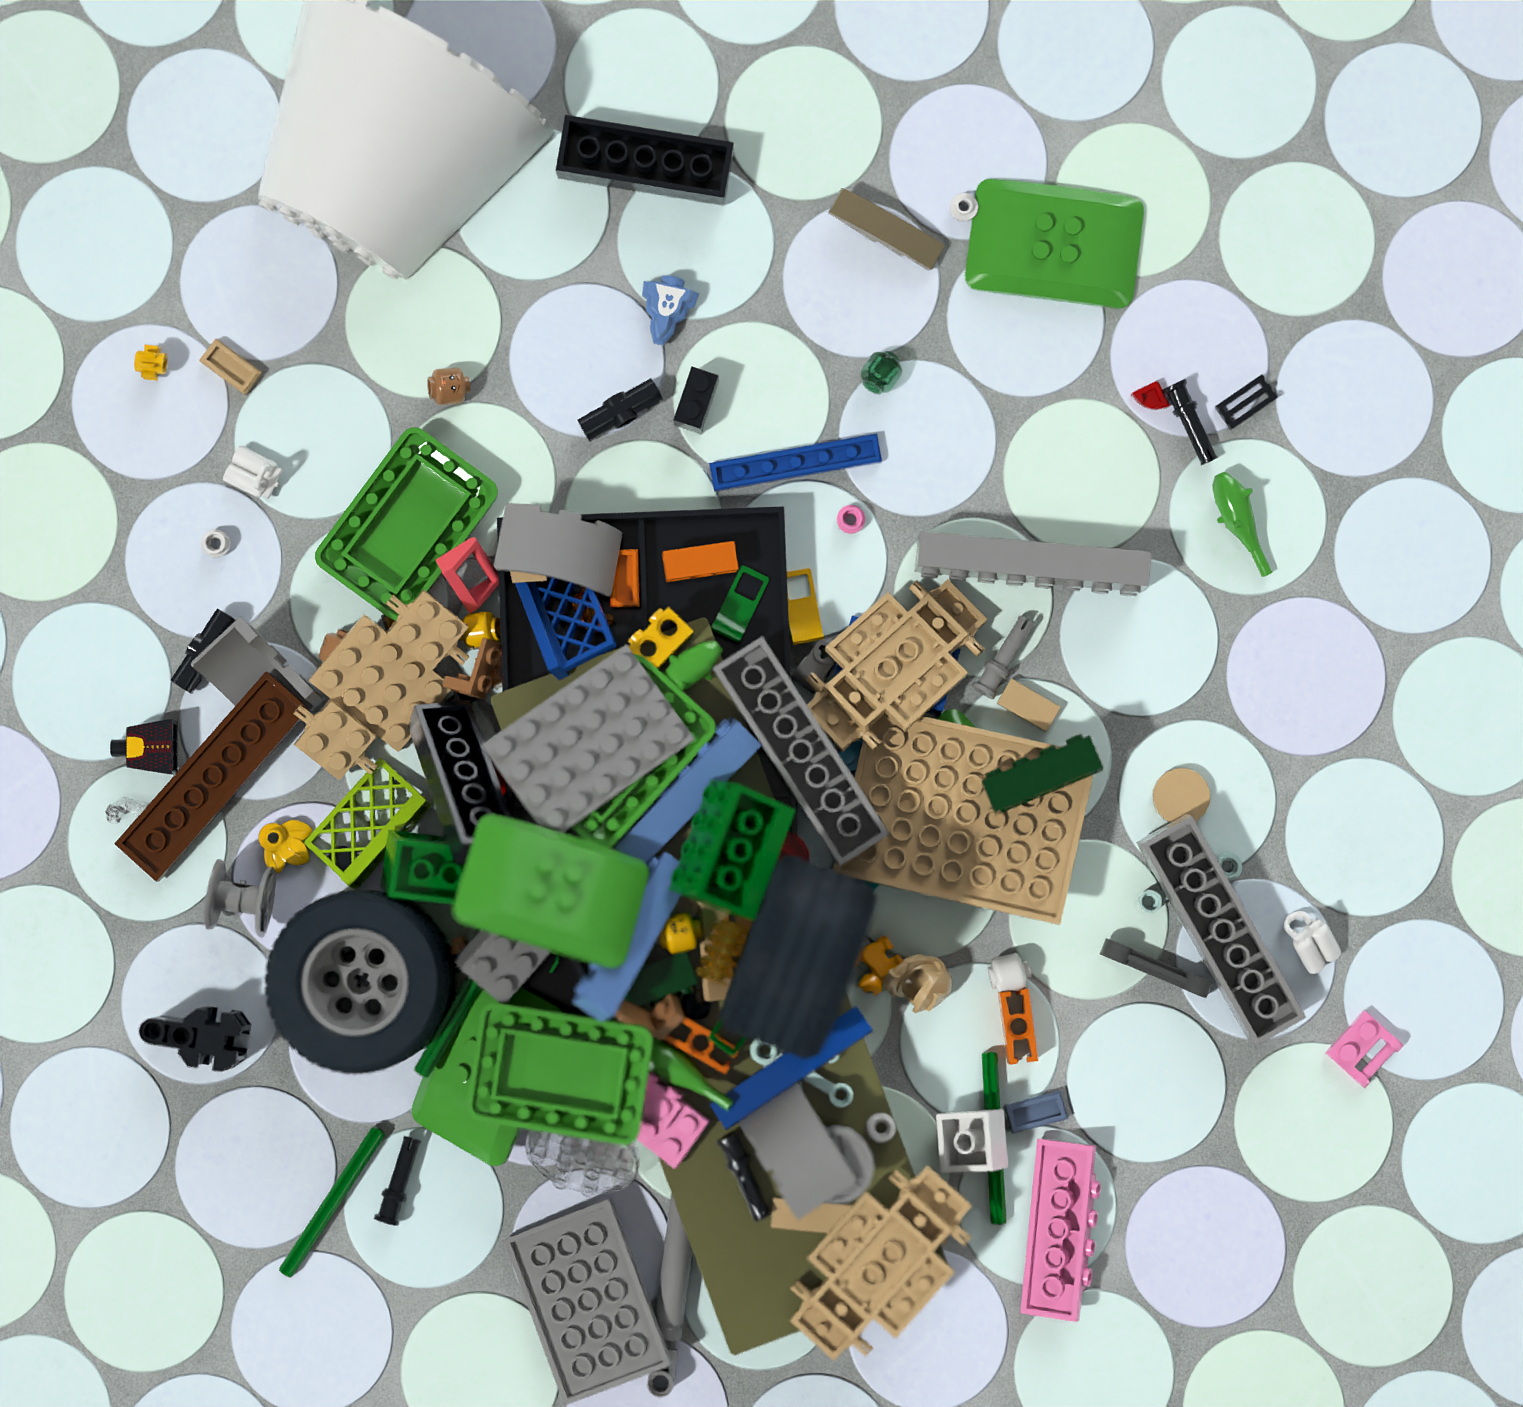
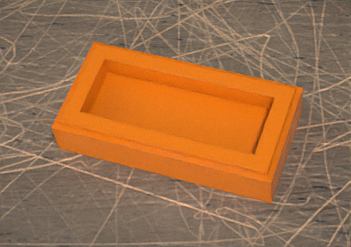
M638 549L619 550L612 594L610 596L611 608L640 607Z

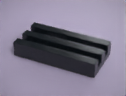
M1261 374L1214 408L1231 431L1276 400L1278 395L1272 391V387L1269 383L1267 384L1265 377ZM1259 384L1262 387L1229 411H1224V407ZM1264 393L1267 394L1268 398L1233 422L1229 417Z

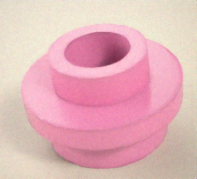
M855 505L843 507L837 515L838 527L848 534L859 532L865 524L864 512ZM848 515H854L856 523L849 525L846 523L845 518Z

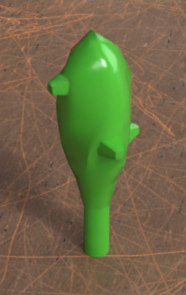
M1226 472L1215 475L1212 488L1215 503L1221 513V516L1217 519L1218 523H1224L1225 527L1251 553L1262 577L1271 574L1272 570L1261 549L1249 497L1253 492L1252 488L1245 489L1240 482Z
M705 641L683 651L677 657L671 654L669 656L671 665L663 674L680 690L685 691L702 678L708 680L713 678L711 670L723 649L716 641Z
M653 1037L649 1073H655L672 1083L674 1087L688 1088L704 1095L727 1111L731 1108L734 1100L710 1085L700 1074L694 1063L686 1057L687 1052L680 1051L678 1048L671 1047L667 1043Z

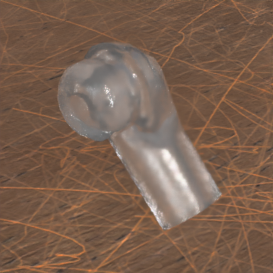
M123 797L108 805L105 811L106 820L111 824H117L122 819V816L127 813L140 815L149 804L129 797Z

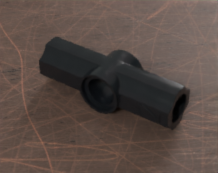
M652 378L627 392L622 391L611 396L603 402L601 407L589 412L577 421L585 436L591 442L614 428L619 429L638 418V414L663 401V397Z
M217 608L203 631L198 633L188 645L185 652L186 657L170 681L193 694L204 676L191 666V662L231 626L236 619Z

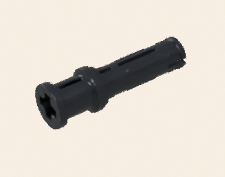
M1184 379L1162 391L1168 395L1173 405L1174 416L1176 415V418L1180 417L1202 466L1217 459L1218 456H1216L1195 409H1197L1196 405L1198 404L1192 400L1186 387L1187 381Z
M737 1131L718 1139L716 1144L721 1146L727 1160L726 1167L734 1172L752 1214L753 1221L757 1222L770 1216L771 1212L767 1207L749 1165L751 1163V1156L746 1154L740 1140L741 1133Z
M409 1136L403 1137L389 1186L382 1190L383 1200L378 1214L374 1215L375 1220L393 1226L399 1225L398 1215L402 1203L407 1200V1194L404 1192L422 1142L421 1140L413 1139L409 1150L412 1137Z

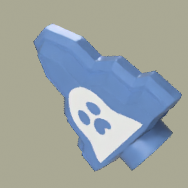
M663 275L661 282L644 281L642 296L647 300L646 311L652 317L650 331L654 344L664 346L674 334L676 323L685 320L688 309L695 308L699 293L684 288L685 281L681 278Z

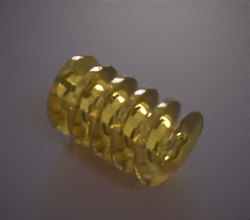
M719 920L720 923L712 925V930L717 934H710L708 936V941L713 945H706L704 947V952L709 956H702L700 958L701 964L705 967H698L696 973L705 980L728 986L723 982V979H732L733 975L727 971V968L737 967V964L731 960V957L741 956V953L735 949V946L745 945V942L739 938V934L748 935L749 931L735 923Z

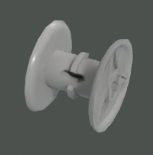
M217 859L210 874L204 911L206 930L213 929L219 920L221 910L233 911L235 916H241L242 913L255 915L256 934L259 937H264L270 922L275 897V868L268 867L266 869L260 886L247 885L244 880H240V884L226 882L225 863L223 860Z
M839 1124L824 1126L857 1179L853 1185L827 1202L831 1204L848 1203L861 1196L870 1185L874 1172L873 1155L865 1139L854 1129Z

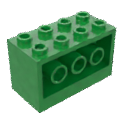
M710 780L702 793L703 800L699 811L693 817L692 829L688 840L682 846V856L679 864L671 875L669 890L722 913L755 920L795 809L740 784Z
M388 830L380 887L388 897L454 904L466 864L455 865L445 836Z

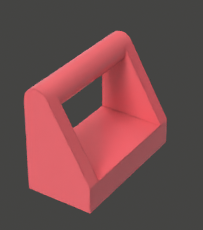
M475 537L469 538L435 560L469 614L480 608L499 585V573ZM472 553L488 578L469 590L456 570Z

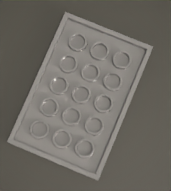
M625 645L482 744V748L538 826L564 833L627 789L631 784L661 765L668 758L688 746L695 739L629 647Z
M611 1198L503 1240L564 1406L673 1364Z

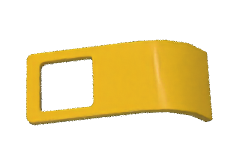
M810 568L787 572V578L807 575L811 592L809 597L789 600L788 597V617L793 645L824 639Z

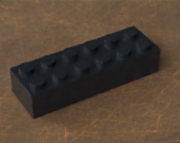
M565 115L556 164V174L558 179L725 206L734 155V142Z
M470 700L414 705L408 728L455 865L466 864L480 819L490 814L511 819L512 817L491 759L482 748V744L485 742Z

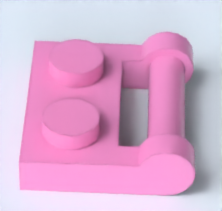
M1363 1010L1325 1053L1359 1085L1366 1088L1371 1083L1369 1079L1395 1051L1399 1052L1403 1044ZM1381 1038L1386 1043L1385 1046L1361 1072L1358 1071L1354 1066Z

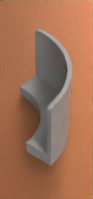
M506 503L494 562L495 569L557 578L586 587L605 597L611 596L622 539L621 531L599 520L596 523L582 521L581 514L562 509L559 510V514L540 511L541 506Z
M241 616L191 662V666L212 683L235 706L266 671L272 674L310 708V713L324 700L301 674H298L289 664L283 665L287 660L272 645L270 646L261 637L260 633Z
M798 1083L739 1122L747 1139L750 1140L756 1149L755 1153L766 1172L773 1170L774 1173L771 1176L778 1186L777 1189L797 1220L856 1182L857 1179L823 1127Z

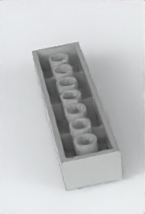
M921 531L917 539L915 572H920L923 578L936 579L939 574L949 575V580L966 581L968 577L978 578L977 582L994 584L998 579L1006 580V585L1023 586V583L1032 582L1035 583L1034 587L1051 589L1054 585H1063V590L1080 591V588L1087 587L1092 588V593L1108 594L1109 591L1120 590V595L1137 596V593H1141L1149 587L1151 552Z
M763 637L752 642L712 669L839 866L889 835V832Z
M1185 814L1136 842L1248 1041L1254 1046H1258L1305 1019V1014L1192 815Z

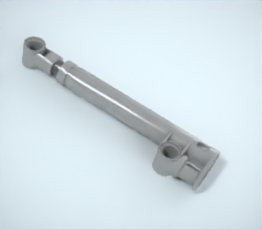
M672 1193L655 1317L673 1364L648 1375V1390L656 1397L667 1396L672 1391L678 1355L675 1342L680 1341L682 1336L681 1325H683L693 1252ZM657 1375H663L668 1379L669 1384L665 1388H658L654 1385L653 1378Z

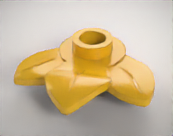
M289 820L282 825L278 823L264 825L259 831L258 840L264 848V862L267 867H274L275 872L280 873L285 863L291 865L308 863L309 853L302 841L311 834V827L298 820ZM272 832L278 834V840L274 843L268 841V835Z

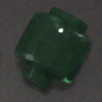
M889 351L874 352L861 369L863 386L874 394L889 393L902 375L903 369L899 363V358Z

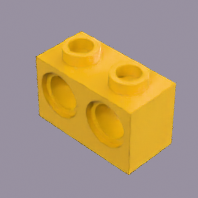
M669 607L665 611L660 608L649 619L651 625L644 632L639 629L628 640L631 644L629 646L631 652L641 656L643 655L640 650L644 643L653 642L656 644V653L651 657H643L658 670L669 660L671 654L674 655L694 635L693 630ZM667 621H672L677 625V632L672 636H665L661 633V627Z

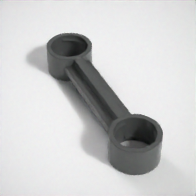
M1107 938L1100 951V955L1203 998H1207L1213 983Z

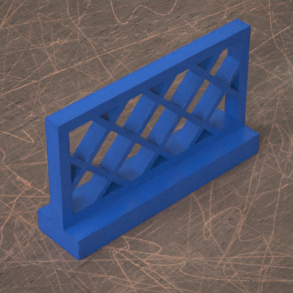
M557 578L551 579L547 589L539 587L537 581L515 583L547 668L559 681L569 676V670L617 646L595 591L586 588L583 598L580 600L571 597L576 584L569 582L565 594L554 592L559 580ZM551 596L562 599L556 613L547 609ZM568 602L579 604L574 618L563 615ZM586 607L592 608L596 612L591 624L580 621ZM560 620L571 623L566 636L556 633ZM578 625L589 628L583 642L572 639ZM595 631L604 633L606 642L598 646L590 645ZM569 644L580 646L581 648L577 656L567 661L565 653Z

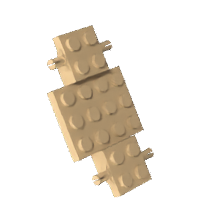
M948 579L937 589L930 592L918 580L909 587V590L920 601L909 611L887 592L825 647V651L843 670L826 684L814 672L811 673L805 681L816 691V694L807 706L827 738L841 752L861 738L872 750H875L882 741L870 730L873 724L884 715V712L904 732L908 730L967 676L968 672L951 654L963 646H966L976 657L985 650L974 638V635L988 619Z
M424 589L414 601L407 605L394 595L390 597V600H387L386 605L399 614L396 621L387 631L366 614H363L309 678V682L330 699L314 715L301 704L293 713L306 723L304 732L294 745L339 781L356 764L367 771L368 774H371L376 769L377 764L365 756L367 747L376 738V735L399 752L411 738L408 725L414 705L441 703L451 691L442 687L445 678L436 672L434 668L448 655L459 662L461 666L469 658V655L457 647L458 640L469 628L468 625Z
M928 1165L917 1177L910 1181L897 1169L893 1172L895 1176L892 1174L889 1176L888 1179L898 1186L901 1191L888 1210L865 1191L807 1256V1259L827 1278L819 1287L812 1291L804 1286L799 1279L790 1288L803 1300L801 1307L791 1317L790 1322L832 1360H835L843 1350L852 1345L866 1357L873 1349V1346L861 1337V1334L873 1319L896 1339L955 1273V1270L940 1258L934 1250L950 1234L962 1246L967 1244V1241L972 1236L966 1233L959 1224L962 1216L972 1205Z

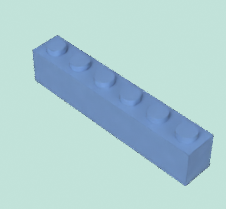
M732 716L728 720H722L715 727V733L712 738L701 747L696 756L683 768L613 847L617 851L635 857L646 864L699 810L703 800L702 793L709 784V781L726 782L761 747V744Z
M666 852L656 858L653 856L646 863L649 877L625 963L615 969L589 963L590 972L587 977L584 976L575 988L577 994L573 1003L600 1022L614 1016L681 896L669 890L671 875L677 868L679 861Z

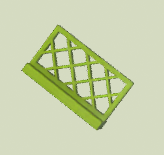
M381 757L375 762L377 764L376 769L371 774L366 772L303 842L341 877L344 883L356 890L384 860L388 830L409 832L433 805ZM383 767L389 773V785L375 786L374 775ZM394 778H395L400 784L394 785ZM406 788L412 796L405 804L395 805L394 789ZM389 789L390 805L375 806V790ZM360 791H370V806L355 807V796ZM390 809V821L384 826H376L375 810ZM370 811V827H356V812ZM350 812L351 828L336 829V818L338 815ZM371 831V842L366 847L356 848V832ZM351 832V848L335 849L337 847L336 833ZM321 834H331V849L320 850L314 842ZM351 852L352 863L345 871H342L336 865V853ZM332 853V861L326 854Z

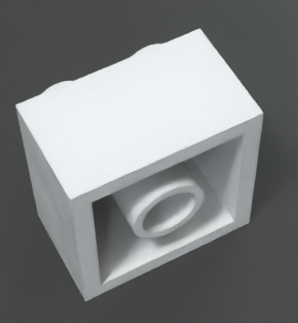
M1004 1109L936 1114L941 1173L994 1171L1008 1168Z

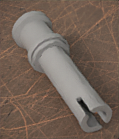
M1018 616L1016 623L993 661L989 660L985 663L984 667L986 669L979 681L972 684L973 689L989 699L995 698L994 692L1002 679L1008 677V666L1031 629L1035 626L1029 620L1023 630H1021L1022 625L1027 619L1023 616Z

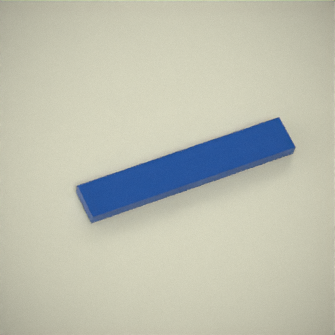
M877 434L718 461L709 463L714 492L882 463L878 436Z
M855 1006L836 1019L819 1055L804 1059L792 1055V1052L790 1054L785 1053L725 1094L734 1100L733 1105L728 1111L715 1102L711 1103L710 1106L725 1129L728 1130L872 1033L873 1029L858 1007Z

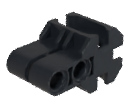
M206 1006L197 1008L185 1018L158 1016L144 1020L139 1027V1036L147 1044L178 1049V1054L187 1067L198 1068L201 1064L209 1065L210 1055L214 1056L212 1071L223 1072L234 1068L246 1059L248 1049L234 1047L235 1037L241 1036V1033L250 1034L252 1024L245 1014L238 1010H231L229 1013L221 1012L220 1022H216L218 1007ZM156 1024L161 1028L160 1036L155 1032ZM184 1028L190 1033L189 1040L184 1038Z

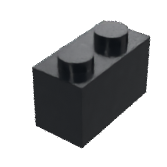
M691 366L673 419L675 426L698 434L702 433L719 383V375Z

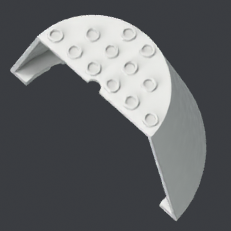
M303 0L257 196L258 200H260L259 205L274 213L275 209L284 215L283 218L295 226L302 223L308 228L309 233L323 240L324 236H327L333 242V246L345 253H348L349 250L353 251L363 263L371 267L374 263L383 267L382 272L392 279L397 280L398 277L407 280L551 138L554 130L547 119L539 118L541 112L532 106L517 90L511 88L509 93L505 91L504 87L499 84L501 80L495 76V73L477 63L464 52L458 54L452 48H447L448 42L382 6H380L379 10L367 7L370 3L368 0Z

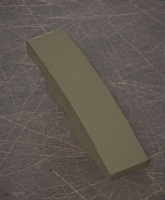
M844 188L840 189L828 212L871 241L881 243L899 256H906L926 270H932L945 246L901 218Z

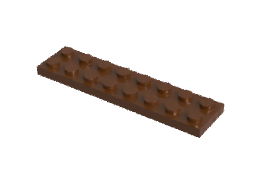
M266 671L114 844L152 879L159 882L298 725L301 719L293 714L298 709V706L301 704L308 711L311 709L272 674Z

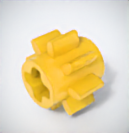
M145 344L144 351H136L134 369L136 372H141L143 379L157 381L158 374L165 375L168 357L166 353H161L159 346Z

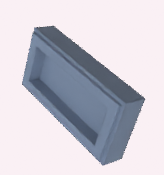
M1060 1090L1004 1105L1012 1134L1068 1119Z

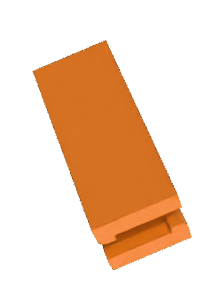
M734 541L668 550L662 553L666 583L735 573L738 570Z
M1028 988L1016 991V994L1022 995L1021 1013L1009 1014L1006 997L1011 996V991H998L1006 1058L1009 1065L1018 1064V1057H1014L1013 1041L1025 1038L1030 1054L1026 1057L1027 1062L1038 1061ZM1016 1018H1022L1025 1022V1030L1020 1034H1014L1010 1029L1011 1022Z
M685 1016L681 1022L693 1030L688 1041H683L670 1035V1033L664 1038V1040L726 1074L731 1062L726 1061L723 1065L709 1055L715 1044L711 1040H709V1046L705 1050H697L693 1046L692 1040L696 1035L703 1034L708 1037L712 1030ZM717 1033L715 1034L716 1037L731 1048H735L736 1044Z

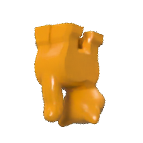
M885 935L877 939L876 942L864 946L858 964L863 962L871 970V973L864 975L857 986L865 993L875 996L882 993V981L888 971L894 969L903 961L899 954L892 958L886 956L885 951L893 949L894 946Z

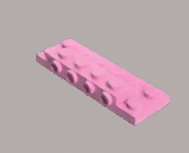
M651 1072L648 1075L641 1129L637 1140L676 1169L711 1120L682 1099L683 1094L678 1089L670 1085L668 1087L659 1081L660 1077Z
M1042 1138L1037 1139L1020 1311L1022 1314L1078 1322L1080 1319L1082 1292L1085 1291L1086 1286L1091 1285L1092 1269L1087 1267L1088 1257H1093L1095 1251V1240L1090 1239L1091 1228H1095L1098 1221V1212L1093 1210L1094 1198L1098 1199L1101 1191V1183L1096 1181V1174H1094L1096 1146Z

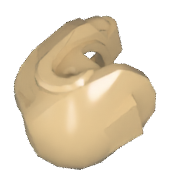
M916 954L903 960L900 965L890 969L882 981L885 990L891 996L908 999L914 1006L912 1011L915 1014L924 1010L931 1011L949 996L952 988L951 976L944 963L936 957H928L922 954Z

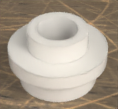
M960 193L952 198L949 210L954 219L960 222H967L975 217L978 204L972 195ZM965 202L969 205V209L962 211L959 209V204Z
M212 529L202 537L201 546L208 556L219 558L229 551L230 539L222 530ZM220 539L221 546L213 549L212 541Z
M876 1113L869 1118L866 1129L872 1140L883 1143L889 1141L894 1136L896 1124L890 1115ZM879 1122H884L887 1126L883 1133H879L875 1129L876 1124Z

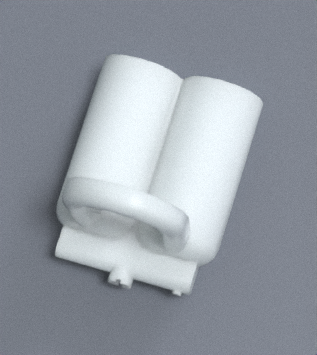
M240 445L234 453L232 463L225 471L223 481L256 497L264 496L269 499L274 487L277 488L279 485L277 481L281 473H283V469L277 467L276 462Z
M1304 911L1293 912L1285 918L1283 928L1293 938V946L1309 973L1321 972L1325 967V961L1331 962L1340 957L1341 949L1328 925L1322 922L1320 918L1314 921ZM1297 918H1303L1309 926L1305 925L1303 927L1304 930L1297 934L1295 929L1292 930L1290 928V924Z

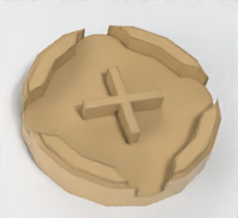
M1176 768L1165 772L1157 779L1152 792L1156 812L1163 820L1170 823L1185 814L1192 815L1194 820L1197 821L1205 814L1210 804V790L1207 782L1199 773L1187 768Z

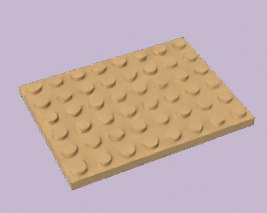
M884 712V715L873 724L870 730L882 743L875 750H872L863 740L854 779L889 832V835L841 866L835 861L833 871L838 872V875L841 873L862 881L1060 925L1093 775L995 816L981 783V780L986 779L985 774L997 768H1001L1002 772L1013 767L1012 762L1023 757H1028L1029 760L1039 757V751L1053 746L1052 744L922 716L904 732Z

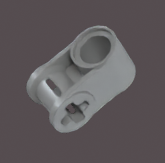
M831 639L820 640L791 676L792 679L813 694L816 691L805 681L806 678L814 672L824 682L829 674L828 672L836 663L830 657H826L824 660L820 658L822 652L819 649L833 641Z

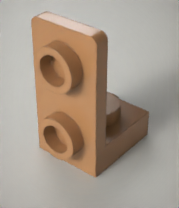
M483 638L471 677L459 673L457 678L445 676L442 687L485 700L487 692L492 685L495 666L500 659L501 644Z
M671 994L667 995L651 1012L625 999L621 1001L615 1012L617 1019L621 1023L645 1027L651 1032L653 1037L659 1040L664 1039L684 1019L678 998Z

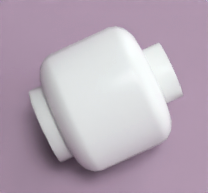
M1016 953L996 957L992 960L991 966L987 967L992 989L997 988L999 992H1015L1025 989L1027 985L1026 978H1031L1028 961L1022 962L1021 957Z

